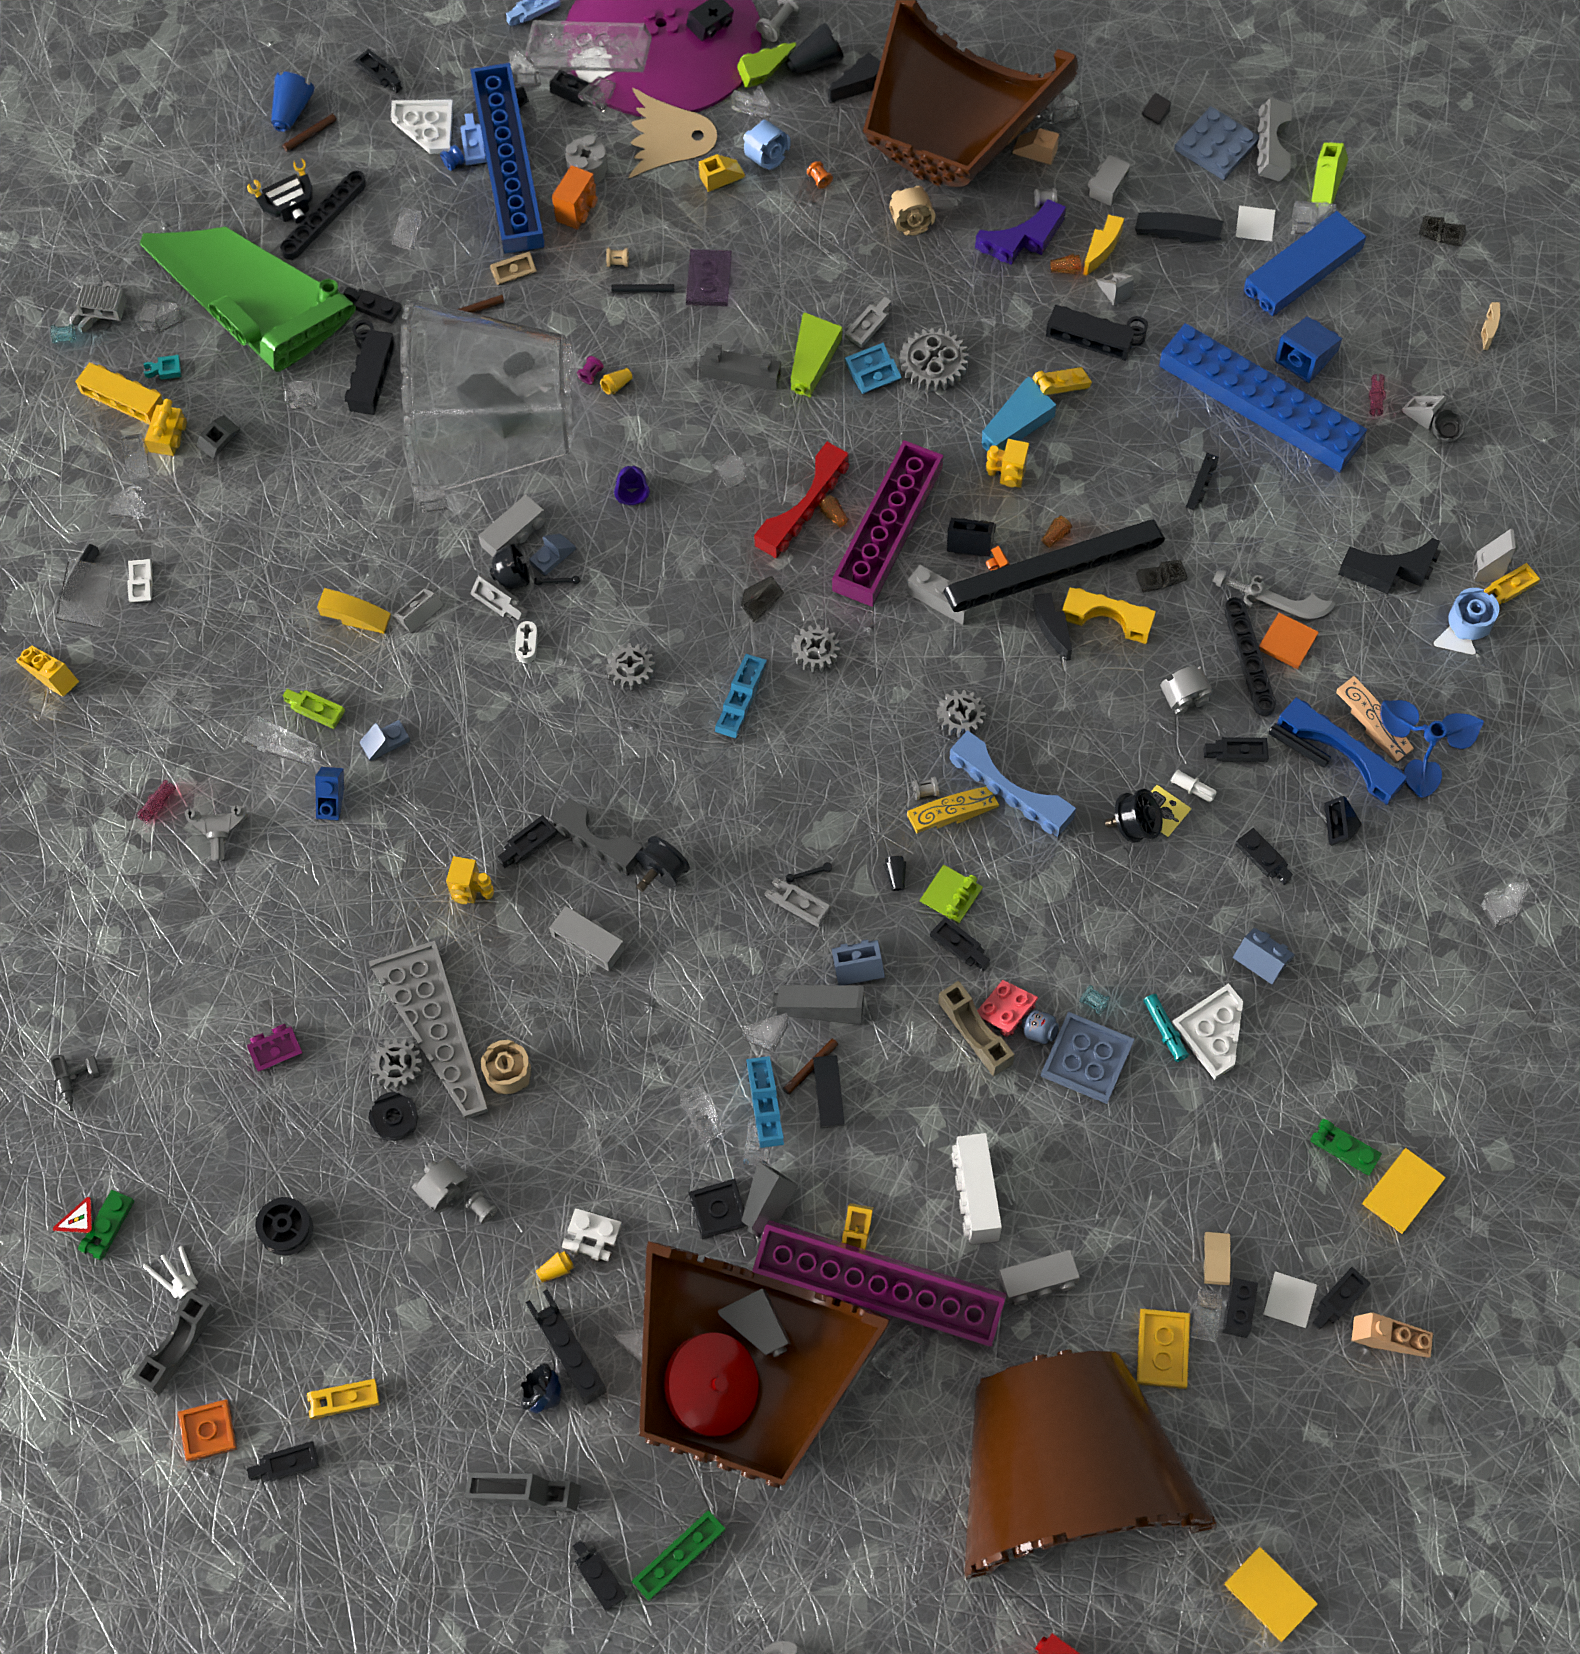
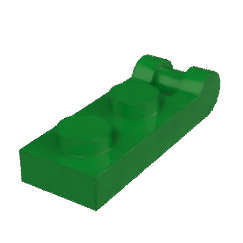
M1322 1119L1318 1125L1319 1130L1317 1133H1313L1310 1141L1370 1176L1382 1153L1337 1128L1332 1122ZM1327 1134L1334 1137L1332 1142L1326 1140Z
M111 1189L92 1224V1230L81 1240L78 1251L84 1254L91 1253L94 1258L102 1260L135 1202L133 1198ZM96 1238L102 1240L98 1246L93 1244Z

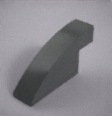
M468 1473L464 1498L522 1508L577 1511L581 1486L571 1481H548L534 1474Z

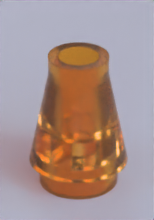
M1073 253L1050 260L1051 273L1076 274V272H1081L1080 255Z
M829 495L819 503L820 512L839 528L849 521L837 497L834 498L832 495Z
M1061 515L1058 518H1054L1045 535L1041 538L1042 543L1051 548L1055 543L1071 533L1072 524Z

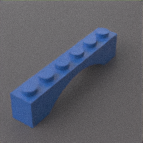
M1296 697L1279 716L1277 724L1298 737L1329 745L1349 758L1360 771L1368 792L1385 805H1388L1404 786L1407 776L1404 775L1402 770L1387 763L1381 755L1373 753L1363 742L1355 740L1348 735L1345 729L1334 725L1327 716L1316 712L1306 701H1301Z

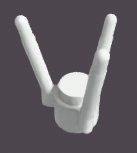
M179 1246L187 1277L185 1274L179 1275L164 1254L161 1255V1259L175 1278L172 1281L174 1286L148 1264H144L143 1268L166 1287L175 1299L179 1297L181 1300H184L189 1292L195 1293L197 1291L196 1285L198 1281L193 1275L183 1246Z

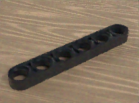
M361 171L350 172L287 236L280 245L285 259L294 260L298 258L366 187V179ZM355 178H360L362 180L358 184L351 183V181ZM341 192L349 193L348 196L344 198L338 196ZM329 205L336 207L333 211L325 210ZM315 219L322 220L319 225L312 224V221ZM301 233L309 234V236L304 239L298 237ZM293 246L296 248L291 253L285 252L287 247Z
M1232 597L1225 604V617L1254 710L1260 716H1269L1274 712L1276 706L1272 687L1246 605L1241 598ZM1236 604L1241 608V611L1234 613L1230 611L1229 606ZM1242 623L1247 627V630L1243 632L1237 631L1235 625ZM1250 643L1253 649L1245 651L1241 648V644ZM1255 662L1259 668L1257 670H1250L1247 667V663ZM1260 681L1264 683L1265 688L1258 690L1254 688L1253 683ZM1268 701L1271 704V708L1262 709L1259 706V702Z

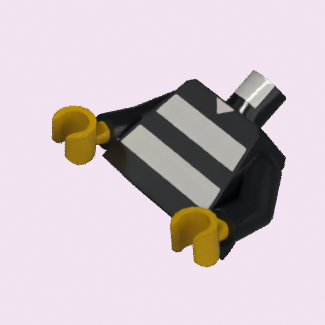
M301 159L303 163L302 168H297L295 161L293 163L294 169L299 172L300 176L297 174L291 175L262 189V193L260 192L261 184L258 180H254L257 189H252L250 184H248V192L256 195L255 199L265 214L280 218L283 222L294 219L297 224H300L306 218L305 213L309 211L308 203L312 201L313 187L308 173H305L306 163L303 159Z

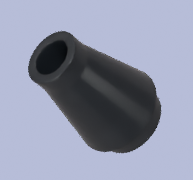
M903 856L886 858L884 868L891 885V890H904L906 861H904Z

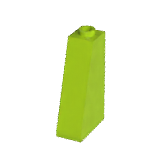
M803 313L791 374V390L799 395L811 397L842 341L841 326L808 313Z

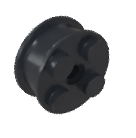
M280 1197L269 1201L261 1208L256 1218L255 1229L258 1238L267 1250L276 1255L289 1256L298 1253L307 1246L313 1234V1221L302 1203L293 1198Z

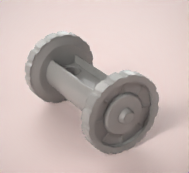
M777 0L779 7L769 19L761 18L756 23L757 31L762 33L764 39L771 42H776L779 39V27L789 15L794 17L801 12V5L798 0Z

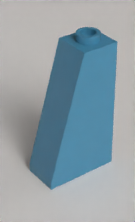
M1027 377L983 430L981 441L983 448L988 452L990 447L995 445L998 449L1005 450L1008 439L1020 441L1055 417L1056 404L1047 395L1043 394L1040 387L1030 377Z

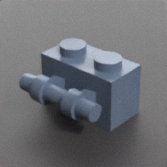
M1253 928L1245 936L1233 958L1273 984L1282 974L1288 962H1291L1295 954L1289 951V947L1283 943L1280 945L1271 939V935L1267 932L1263 933Z
M868 939L861 940V943L847 945L846 943L840 944L841 947L832 948L838 985L885 978L878 940L869 942Z

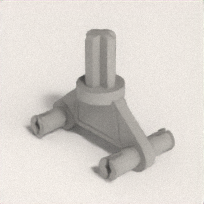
M234 805L231 808L232 813L201 815L198 810L191 808L185 811L187 821L207 836V840L211 841L212 861H222L225 859L224 840L228 839L227 834H230L241 821L247 819L248 815L244 807Z

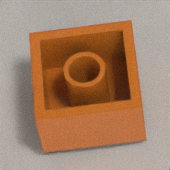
M572 165L570 166L552 195L556 222L577 230L582 223H585L588 212L591 208L595 207L598 200L593 173Z

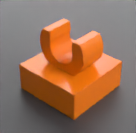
M999 546L991 550L995 558L985 562L990 571L1010 565Z

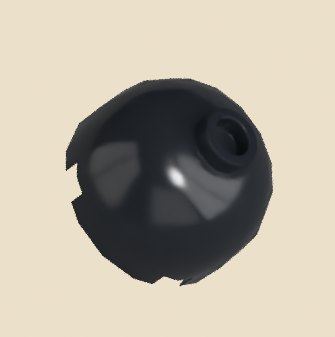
M515 544L499 549L493 556L492 568H490L492 579L494 581L497 580L500 585L507 589L520 588L530 583L527 564L522 563L519 557L523 555Z

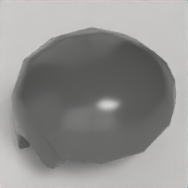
M1445 408L1434 416L1432 431L1439 440L1451 443L1459 440L1464 434L1466 424L1461 413H1457L1452 408Z

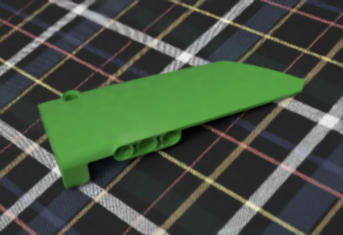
M227 227L188 232L143 233L140 240V245L234 338L244 346L248 344L276 372L284 370L321 345L356 310V306L344 294L338 291L336 281L325 279L319 282Z

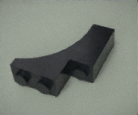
M1431 538L1423 546L1413 551L1396 555L1372 554L1350 546L1338 575L1386 594L1389 593L1391 586L1396 588L1399 579L1421 587L1423 580H1429L1433 568L1430 567L1431 562L1436 563L1441 553V550L1437 549L1440 541Z

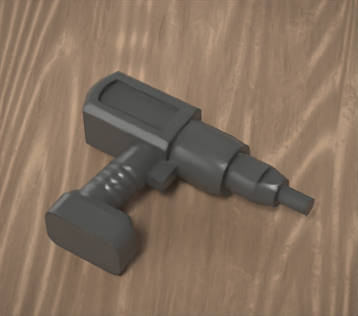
M55 1055L49 1059L58 1092L63 1097L65 1104L68 1105L69 1111H73V1087L71 1081L77 1079L76 1075L88 1070L91 1077L100 1076L94 1056L88 1057L85 1061L69 1068L64 1055Z

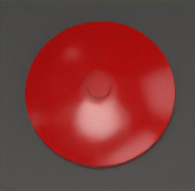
M722 1333L695 1335L684 1341L670 1358L664 1381L666 1400L673 1416L687 1430L702 1436L728 1434L739 1428L748 1419L755 1406L758 1395V1374L755 1363L747 1349L733 1337Z

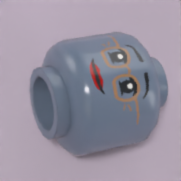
M1034 1010L1024 1017L1022 1028L1027 1039L1040 1044H1047L1056 1038L1059 1024L1056 1023V1018L1053 1015L1040 1010Z

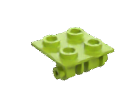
M943 864L919 901L960 924L983 889V886L976 883L978 879L974 875L965 877Z

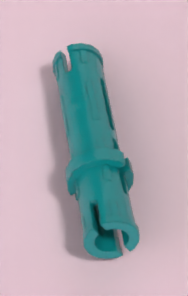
M1157 994L1147 996L1143 1002L1163 1036L1162 1041L1164 1045L1168 1046L1175 1062L1185 1060L1189 1053L1180 1040L1181 1035L1179 1031L1174 1029Z

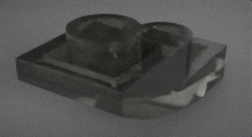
M1424 216L1419 234L1436 242L1462 247L1466 225L1445 223L1444 217Z
M1181 559L1161 562L1158 567L1138 569L1136 573L1142 592L1163 589L1188 579Z

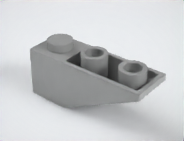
M1509 529L1477 551L1472 562L1474 582H1494L1503 577L1504 574H1507L1508 565L1513 561V553L1518 550V538H1514V529Z

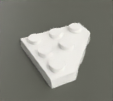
M392 100L391 120L396 126L430 154H440L443 151L450 150L453 120L452 100Z
M1229 983L1172 1021L1174 1029L1179 1031L1181 1038L1214 1080L1232 1069L1236 1060L1243 1001Z

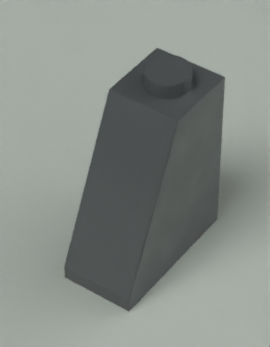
M761 1162L756 1167L742 1217V1222L749 1227L747 1231L757 1237H761L769 1220L779 1223L798 1187L796 1183L781 1172Z
M760 1289L718 1310L719 1315L765 1355L770 1356L773 1354L775 1358L786 1353V1347L792 1345L765 1289Z

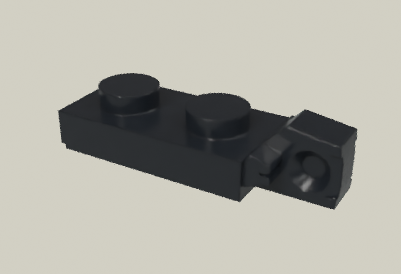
M370 49L354 60L356 67L384 88L389 86L395 93L403 89L395 69Z
M346 287L343 292L356 306V311L393 324L402 309L401 303L367 290L359 289L357 291L354 288Z
M1206 453L1188 499L1187 508L1194 510L1197 503H1202L1206 491L1202 490L1203 486L1208 487L1212 474L1209 472L1216 470L1218 456Z
M1222 737L1221 740H1216L1215 743H1205L1203 748L1204 758H1216V761L1268 762L1269 759L1267 738Z
M543 815L507 841V845L504 847L505 851L497 856L498 862L505 869L514 861L516 863L523 861L558 834L557 830Z
M1254 828L1236 841V846L1266 877H1276L1283 885L1291 880L1293 874L1287 868L1288 864L1285 859Z
M944 917L931 931V938L970 967L974 964L982 971H985L990 965V959L983 954L985 950L981 947V944L947 917Z
M1351 1267L1320 1301L1316 1308L1320 1314L1312 1323L1319 1330L1328 1320L1334 1324L1371 1283Z
M313 1441L263 1455L264 1458L258 1459L259 1465L246 1468L250 1481L262 1478L263 1482H272L316 1469L320 1466L315 1444Z
M581 1540L573 1545L574 1550L580 1557L575 1561L578 1566L577 1569L605 1612H607L624 1600L627 1595L599 1552L597 1553L594 1548L588 1551Z

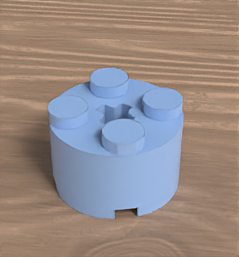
M766 119L762 120L752 130L747 131L743 138L745 141V155L762 168H767L768 170L776 168L785 159L783 154L785 150L789 151L791 145L789 135Z
M1468 588L1463 590L1455 599L1448 619L1452 630L1459 639L1477 640L1490 633L1499 614L1498 601L1492 594L1489 595L1483 592L1484 590L1481 588Z

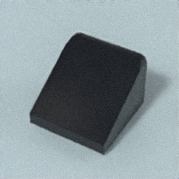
M1155 93L1143 110L1142 115L1159 124L1170 112L1171 101Z

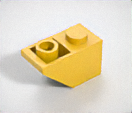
M716 154L699 161V176L708 192L745 177L742 168L735 159Z

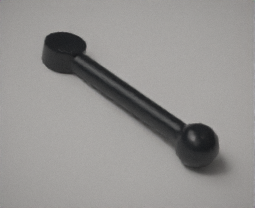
M578 576L552 579L534 578L535 585L563 582L578 584L580 582Z
M826 862L819 868L794 875L788 874L786 881L792 883L797 878L822 871L830 872L832 865Z

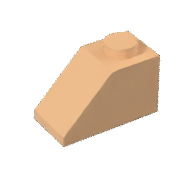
M1039 128L1022 134L1018 137L1012 154L1051 165L1058 149L1059 133Z

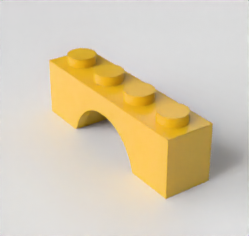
M1071 587L1062 609L1065 612L1066 622L1083 626L1085 622L1094 617L1104 616L1112 618L1121 625L1126 639L1147 644L1156 612L1146 606L1139 607L1129 604L1124 600L1118 601L1108 598L1103 594L1096 595L1086 592L1081 588L1075 589Z

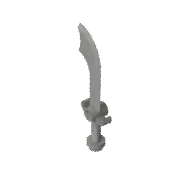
M1222 569V571L1217 570L1212 581L1218 587H1220L1221 583L1245 592L1246 595L1243 601L1246 608H1251L1252 602L1260 600L1296 616L1314 619L1327 615L1336 605L1335 601L1322 600L1313 593L1301 601L1288 599L1264 589L1260 584L1264 578L1261 575L1254 576L1250 585L1226 576V570Z

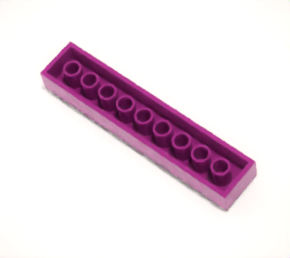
M771 1220L765 1225L752 1272L987 1346H992L1006 1298V1293Z

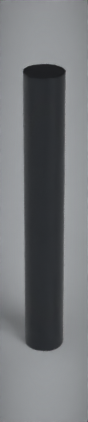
M611 284V292H674V284Z

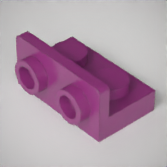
M285 1024L273 1028L272 1034L264 1037L263 1033L250 1038L251 1043L247 1044V1048L258 1072L302 1053L292 1026L286 1027Z

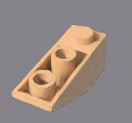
M1373 1312L1354 1316L1352 1341L1372 1348L1431 1357L1432 1332Z

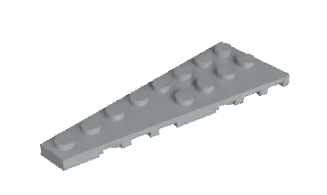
M431 941L369 961L373 973L464 1118L468 1119L488 1112L436 942Z

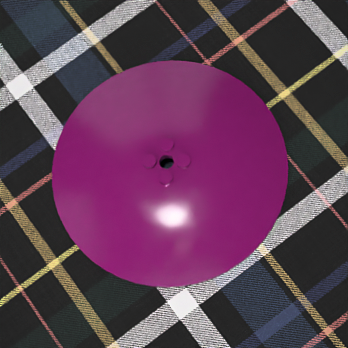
M576 0L569 11L564 26V53L572 75L578 77L571 59L599 43L602 44L614 72L594 83V89L590 96L614 110L633 116L644 117L636 109L645 107L633 92L632 88H635L658 101L697 113L725 100L743 84L737 66L743 55L760 52L762 33L758 32L756 28V23L760 18L752 0H725L734 9L732 23L727 28L717 31L713 37H708L701 41L686 26L689 12L707 0ZM660 23L666 24L664 27H658L657 25Z

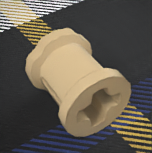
M607 248V267H611V265H624L628 267V248H624V250H611Z

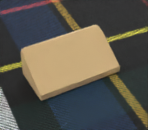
M530 251L490 265L497 285L537 272Z

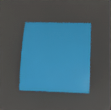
M884 343L844 359L851 376L862 394L902 378L894 359L890 358Z

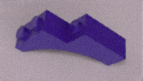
M1047 199L1042 208L1032 218L1016 227L998 231L979 230L976 235L975 249L1011 265L1023 247L1031 252L1042 255L1065 220L1066 207Z

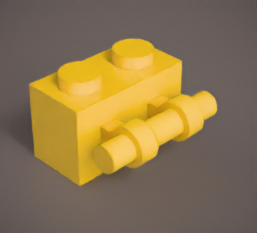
M164 399L163 405H156L144 441L151 453L174 456L176 448L180 447V436L182 430L186 429L187 419L184 417L182 409L171 407L173 402L170 399Z
M1008 439L1005 450H1000L995 445L991 446L987 452L986 470L988 475L994 476L997 471H1001L1000 484L1021 488L1027 467L1029 443Z
M453 856L446 880L452 900L460 904L475 903L477 892H480L485 899H491L494 894L491 878L486 873H479L476 860Z

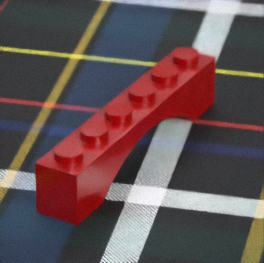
M827 441L815 456V477L806 496L789 511L766 519L754 535L755 547L776 559L781 552L784 553L788 549L793 536L797 537L800 533L803 523L811 519L817 505L820 506L824 502L827 492L835 488L840 475H844L849 469V453Z

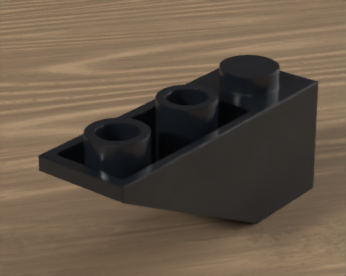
M869 52L863 58H859L854 66L847 69L836 82L834 81L830 84L828 88V102L833 103L874 90L881 61Z

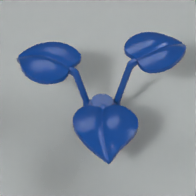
M1384 700L1381 704V720L1385 729L1395 737L1404 738L1410 733V730H1423L1425 740L1430 743L1423 761L1418 759L1412 760L1404 769V775L1407 776L1406 784L1421 798L1431 795L1438 788L1442 779L1440 765L1436 762H1428V758L1436 743L1443 737H1447V741L1452 747L1457 749L1469 748L1476 741L1484 724L1483 720L1475 716L1454 713L1446 716L1442 722L1434 721L1429 726L1424 724L1423 726L1415 727L1419 721V712L1413 704L1403 700Z

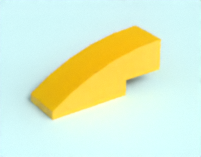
M1108 214L1104 230L1095 229L1085 260L1083 275H1089L1097 269L1112 253L1123 231L1124 218Z
M324 588L317 605L321 616L339 619L344 625L383 634L391 617L390 612L376 605Z
M849 1203L842 1243L866 1250L874 1207Z

